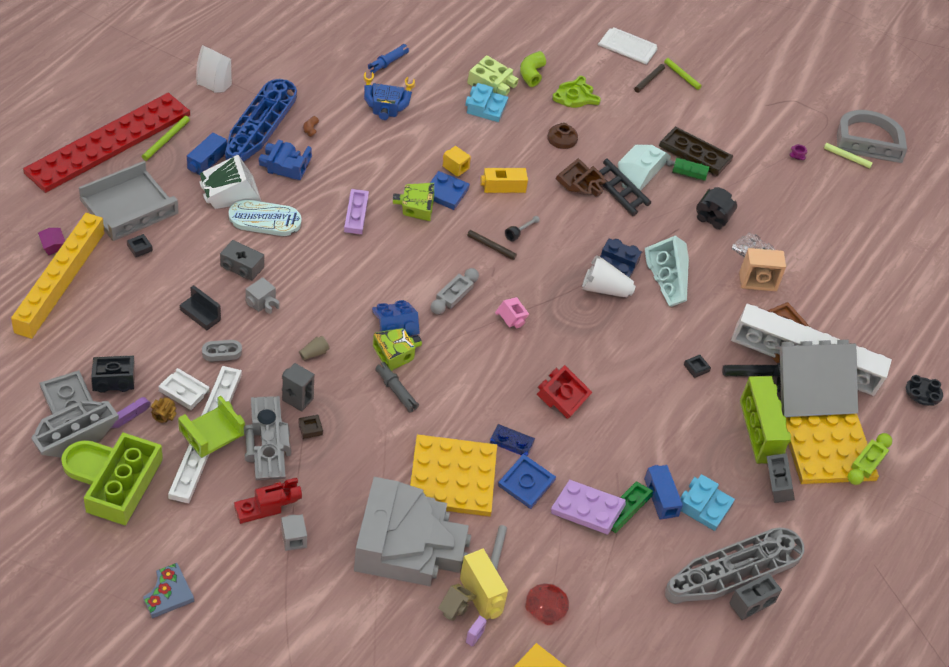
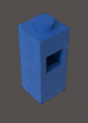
M212 132L187 155V169L200 175L201 172L211 168L225 155L227 139Z
M668 465L649 467L644 480L647 487L653 490L651 498L659 520L679 517L683 504Z

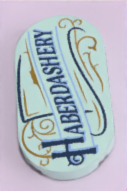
M241 200L235 202L229 209L230 222L241 230L288 236L294 231L297 232L301 227L300 213L290 206L254 200Z

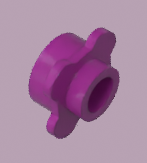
M797 144L791 147L790 157L797 160L806 159L807 149L805 146Z

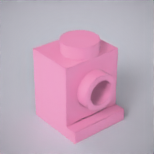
M517 297L504 300L495 312L496 315H501L509 327L515 326L516 329L525 324V319L529 315Z

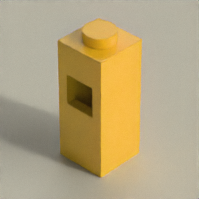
M484 168V174L480 176V185L484 187V193H526L528 184L526 168Z

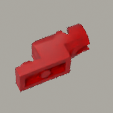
M292 478L285 480L284 483L277 482L269 486L255 489V497L234 502L239 523L242 524L280 514L281 506L295 503L302 499L301 487H297L298 479Z

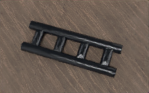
M608 158L603 161L605 167L599 170V172L604 176L611 171L616 177L609 182L607 181L602 186L632 216L638 213L635 208L642 203L646 206L651 204V200ZM622 182L626 188L618 192L614 186ZM632 192L637 199L629 203L624 197Z

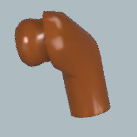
M312 116L303 125L304 132L309 137H312L317 132L313 128L319 123L316 116Z

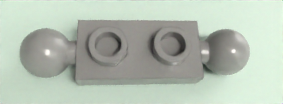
M469 268L465 271L464 276L458 274L436 295V300L431 303V311L434 314H442L446 306L451 309L473 288L474 282L479 278L478 271L474 268Z

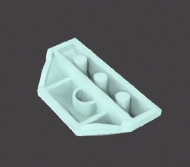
M635 145L618 162V169L641 191L666 162L671 159V156L653 145Z

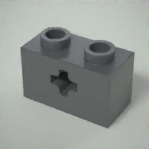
M232 240L220 253V266L253 281L264 268V254Z
M296 363L287 368L282 374V400L302 412L314 399L315 374Z

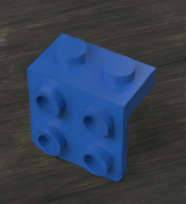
M399 300L395 304L389 305L387 303L377 304V307L372 308V312L379 319L380 332L403 328L408 336L420 334L418 312L409 302Z

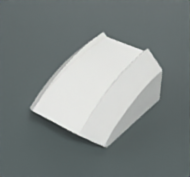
M202 45L196 69L197 85L204 86L214 91V93L226 91L232 85L231 59Z

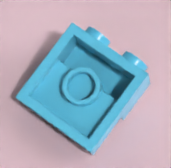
M477 83L476 87L472 86L470 96L466 99L465 106H468L467 114L499 122L508 102V96L494 93L493 87Z
M701 474L699 478L694 477L689 485L691 490L689 492L685 490L680 497L683 504L681 512L716 531L735 499L717 489L718 483Z

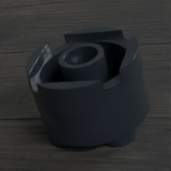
M714 187V189H708L696 206L697 219L700 222L712 224L715 229H721L728 223L736 211L737 202L736 200L733 201L731 198L732 194L723 188Z

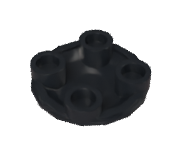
M913 375L906 384L907 394L919 404L933 406L940 403L943 399V391L940 388L941 382L937 379L930 380L919 375Z

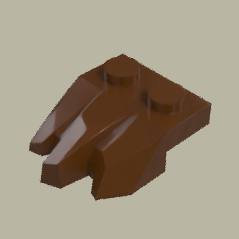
M579 158L555 178L568 191L583 195L593 194L594 196H599L604 192L600 185L607 182L594 166L589 169Z

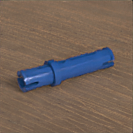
M402 44L386 55L379 56L376 61L369 63L368 69L374 67L370 72L376 73L381 68L388 67L390 63L409 53V48L403 50L407 45Z

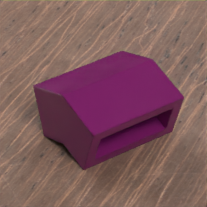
M47 228L38 232L42 246L48 256L58 252L65 242L61 228Z

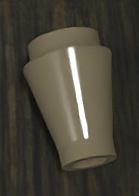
M316 336L299 351V354L306 361L310 358L326 354V351L330 348L323 336L319 338Z

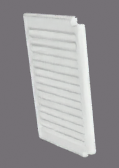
M614 27L613 29L610 28L598 43L601 47L646 65L658 49L657 44Z

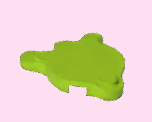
M582 75L578 76L574 81L560 84L559 89H557L552 97L553 101L571 108H578L587 104L599 105L601 101L599 96L591 94L593 93V87L586 84V78Z

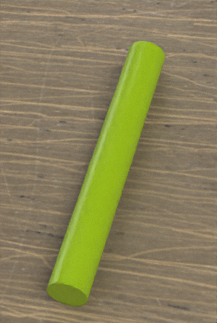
M669 58L665 59L664 63L695 89L699 90L702 87L699 82Z

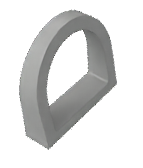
M854 110L842 116L837 130L838 148L855 155L899 163L903 162L907 151L906 137L903 128L896 121L886 115L869 110ZM858 122L875 124L886 130L891 135L894 143L851 136L848 133V126Z

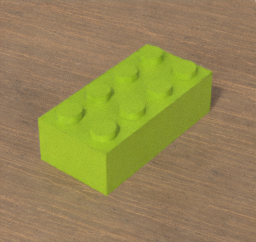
M772 376L749 377L740 398V403L756 463L766 464L768 463L767 456L785 454L787 445L791 442V434L786 428V417L782 414L781 400H778L777 386L774 384Z

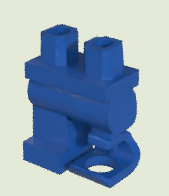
M278 140L276 144L267 143L265 147V154L267 155H260L259 165L267 167V171L270 174L275 173L301 180L312 158V148L308 146L301 156V152H296L295 146L291 143H283V140Z

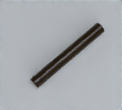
M660 64L634 88L635 92H640L665 69V65Z
M469 230L467 234L468 237L512 260H515L517 256L515 252L472 230Z

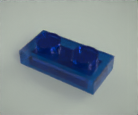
M500 424L497 425L490 439L491 444H497L501 448L519 455L524 454L527 457L535 441V438Z

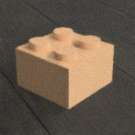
M748 248L739 272L741 288L777 291L786 269L784 251Z

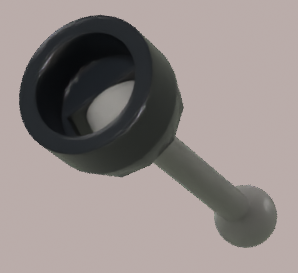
M534 216L531 221L519 228L510 226L505 230L506 238L511 242L517 240L521 235V230L533 223H538L540 218Z

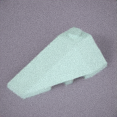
M673 236L646 247L647 265L652 270L653 277L660 285L661 292L668 305L672 307L687 301L689 266L687 244L677 236Z

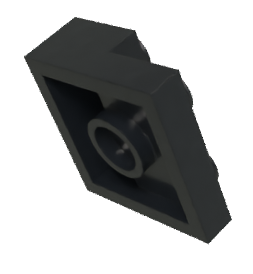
M134 355L93 357L92 391L105 393L111 390H119L121 392L133 390L135 383Z

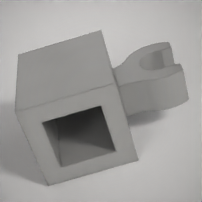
M263 277L245 289L246 303L258 312L265 308V311L271 314V306L279 309L280 303L276 299V288Z

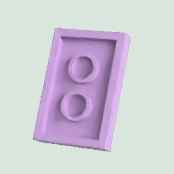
M569 480L553 504L551 514L608 535L624 509L626 500Z

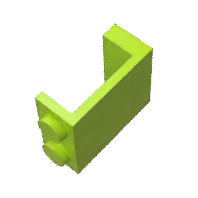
M222 396L217 397L218 407L192 421L186 414L178 418L179 431L201 458L244 435V419L241 415H237L234 412L229 401L226 402Z

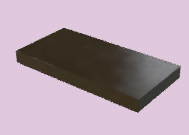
M676 126L659 144V147L687 161L709 166L708 172L716 176L733 159V155Z

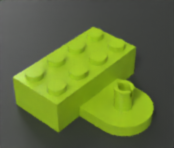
M122 432L113 448L93 441H78L68 446L63 452L62 467L70 478L91 485L84 496L86 513L126 526L163 460L162 445Z

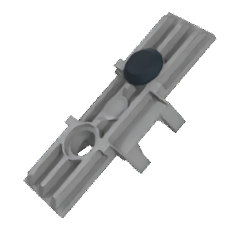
M280 396L251 397L252 424L244 426V434L246 435L245 460L247 462H255L256 480L284 479V451L286 456H290L291 446L289 443L290 429L288 423L281 420ZM254 435L261 436L262 446H254Z

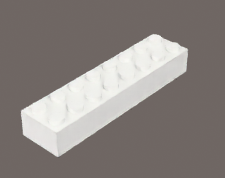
M746 304L731 339L733 342L774 358L776 357L774 353L780 355V349H775V346H782V342H794V345H801L800 341H812V345L819 344V341L831 340V344H837V340H840L827 333L819 332L809 326L801 325L791 319L783 318L750 304ZM856 346L858 390L874 396L887 378L892 359L871 352L866 348Z

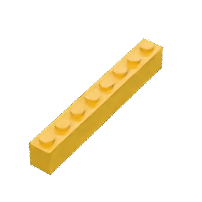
M89 213L83 215L11 317L15 334L30 339L35 336L105 234L102 217Z

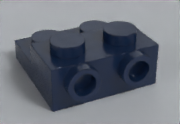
M609 238L602 249L600 257L631 278L640 261L642 251L634 245L628 246L623 244L619 239L612 240Z

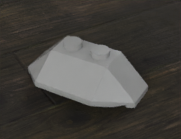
M79 401L43 418L31 439L41 455L62 458L65 449L75 442H97L101 440L117 421L119 415L109 401Z

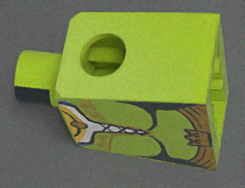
M403 328L376 332L373 335V347L380 360L385 362L391 371L411 362L415 356V348L422 346L419 335L409 337Z

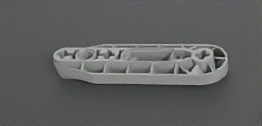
M781 527L770 529L694 559L669 580L665 589V597L673 604L716 599L768 573L773 576L796 566L804 554V543L790 529ZM752 543L754 544L751 547H748L746 549L744 548V546H747ZM734 550L737 551V552H735V553H733V554H730V555H727V554H726V553H729V552L734 551ZM792 550L799 553L800 557L797 559L790 557ZM719 557L718 560H715V561H712V562H709V561H708V560H711V559H713V558ZM698 564H701V565H702V566L697 567V568H695V569H691L693 566H696V565H698ZM766 568H769V569H770L769 571H766V572L761 573V574H760V572H759V571L764 570V569H766ZM749 575H752V576H753V577H751V578H749V579H746V580H744V581L742 580V578H744V577H746V576H749ZM731 582L735 583L734 585H731L729 587H724V585L729 584Z

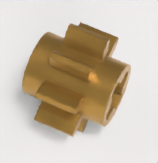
M166 397L160 398L159 401L155 399L151 405L152 417L160 423L167 422L168 420L172 421L177 414L175 412L177 409L175 403Z

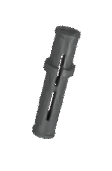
M381 362L383 367L378 364L375 370L383 378L386 387L391 388L408 412H413L412 407L416 410L419 407L418 402L415 401L399 381L398 375L393 373L385 362Z

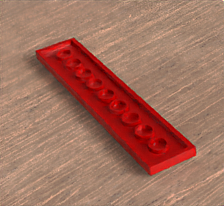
M168 92L24 167L23 172L41 190L47 193L174 125L184 116H190V110Z

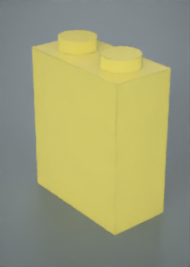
M484 548L465 555L460 574L462 584L467 590L476 595L472 601L480 616L486 620L499 617L504 610L508 589Z

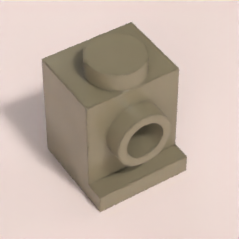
M460 584L452 585L438 609L443 612L447 619L454 621L457 616H462L469 607L467 603L474 600L476 595Z

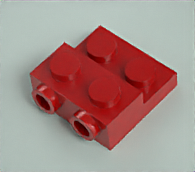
M566 365L560 369L556 367L548 375L551 379L549 381L545 379L537 387L540 390L537 395L550 408L554 405L567 419L592 394V391Z

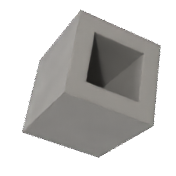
M303 514L281 517V531L285 551L307 548V532Z

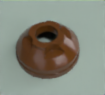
M560 123L549 129L547 139L556 148L569 149L577 144L578 133L567 123ZM560 129L568 130V132H563Z

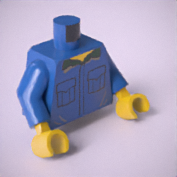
M366 72L364 73L363 79L366 82V85H364V99L368 106L373 109V114L379 115V118L382 120H387L389 116L396 117L398 112L403 111L409 106L412 95L411 89L415 87L414 79L412 84H407L408 77L405 79V90V87L376 83L371 85L374 78L373 72L370 79L366 78Z

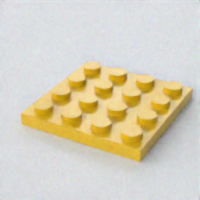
M836 414L786 417V428L791 434L789 448L800 483L849 482L847 476L852 470L853 462L868 445L858 415ZM877 469L869 478L864 476L863 481H877L879 477Z
M417 434L410 486L423 489L426 497L435 498L436 501L447 503L446 511L491 517L497 444Z

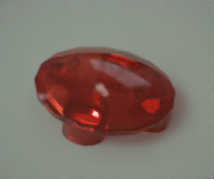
M544 583L536 585L529 591L525 607L535 618L543 621L546 625H552L555 621H559L566 615L569 609V600L561 588L553 584Z

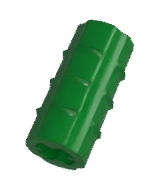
M676 158L672 172L705 181L709 166Z

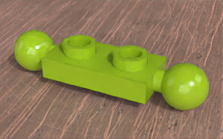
M881 433L877 436L876 441L872 439L853 462L852 470L847 476L851 484L859 485L863 482L864 476L869 478L889 452L887 448L892 445V437L889 434Z

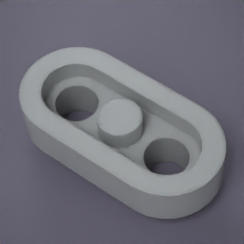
M236 340L210 341L202 347L203 358L211 362L236 360L242 355V345Z

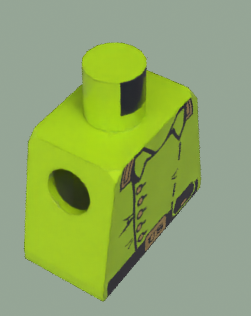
M434 183L406 184L404 194H393V204L402 205L403 215L431 221L435 194Z

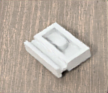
M178 368L174 374H171L159 385V392L189 410H192L204 398V395L210 392L209 386Z

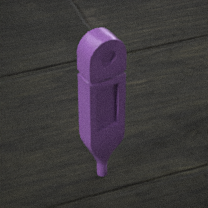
M145 397L138 399L135 403L133 402L117 412L119 418L111 428L121 427L146 411L151 403Z

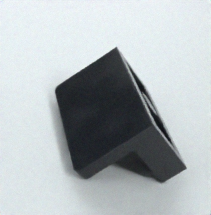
M193 285L190 287L191 297L179 305L180 311L207 331L221 321V306Z

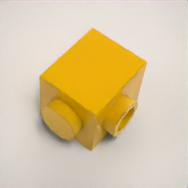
M454 146L444 153L442 166L459 177L470 168L471 156L457 146Z

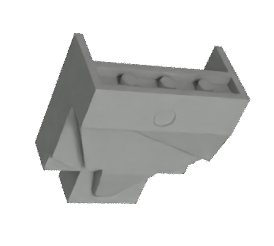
M374 477L356 545L354 571L431 586L432 578H437L438 569L460 573L464 556L468 555L467 552H464V548L469 547L471 535L467 534L469 526L448 522L450 512H446L447 503L436 501L435 498L426 497L423 489L399 481Z

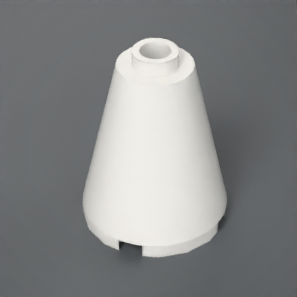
M596 255L591 262L593 265L586 273L582 289L625 298L628 295L632 296L636 287L633 285L634 281L606 260Z

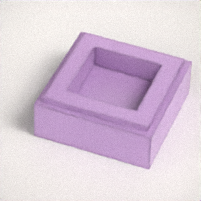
M482 616L478 617L468 631L466 643L470 646H474L485 631L487 621Z

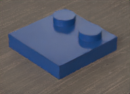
M438 171L430 182L434 183L435 194L433 202L454 210L469 190L470 183Z
M523 454L501 478L498 486L531 509L555 482L556 476Z

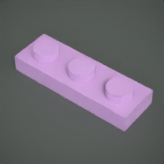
M351 189L344 232L363 233L369 191Z

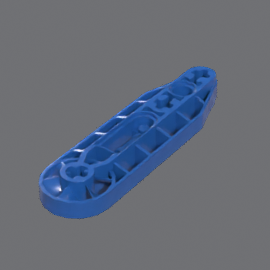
M273 79L262 87L231 129L225 151V160L239 155L244 162L263 148L296 101L297 89L292 82L284 79ZM288 90H292L294 95H288Z

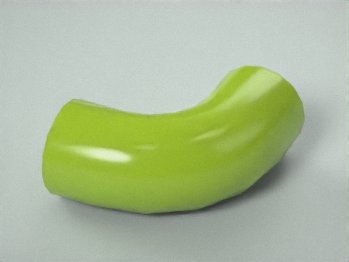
M541 51L525 57L520 65V74L529 87L538 85L542 79L541 74L536 70L546 65L545 55Z

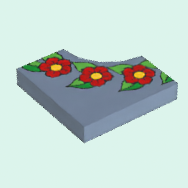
M178 563L157 570L156 586L150 593L143 596L151 618L194 602V596Z

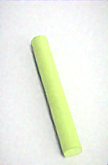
M826 143L824 149L869 169L872 166L873 162L829 143Z

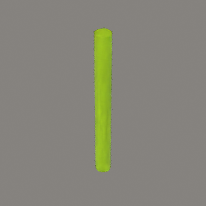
M184 116L142 155V158L147 161L190 121V118Z

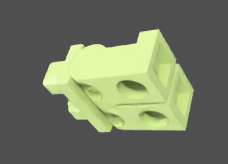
M486 55L469 71L467 83L471 86L477 83L493 87L494 93L507 96L510 92V87L515 88L517 86L519 78L512 75L513 69L507 68Z

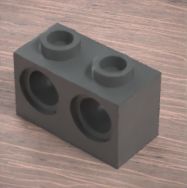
M787 453L767 456L774 503L795 500Z
M768 573L735 590L729 604L741 620H744L776 603L782 589Z

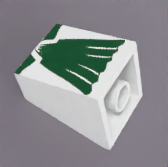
M239 155L200 173L202 180L200 185L203 191H205L203 196L208 204L211 203L215 209L231 207L235 202L241 200L261 201L254 177Z

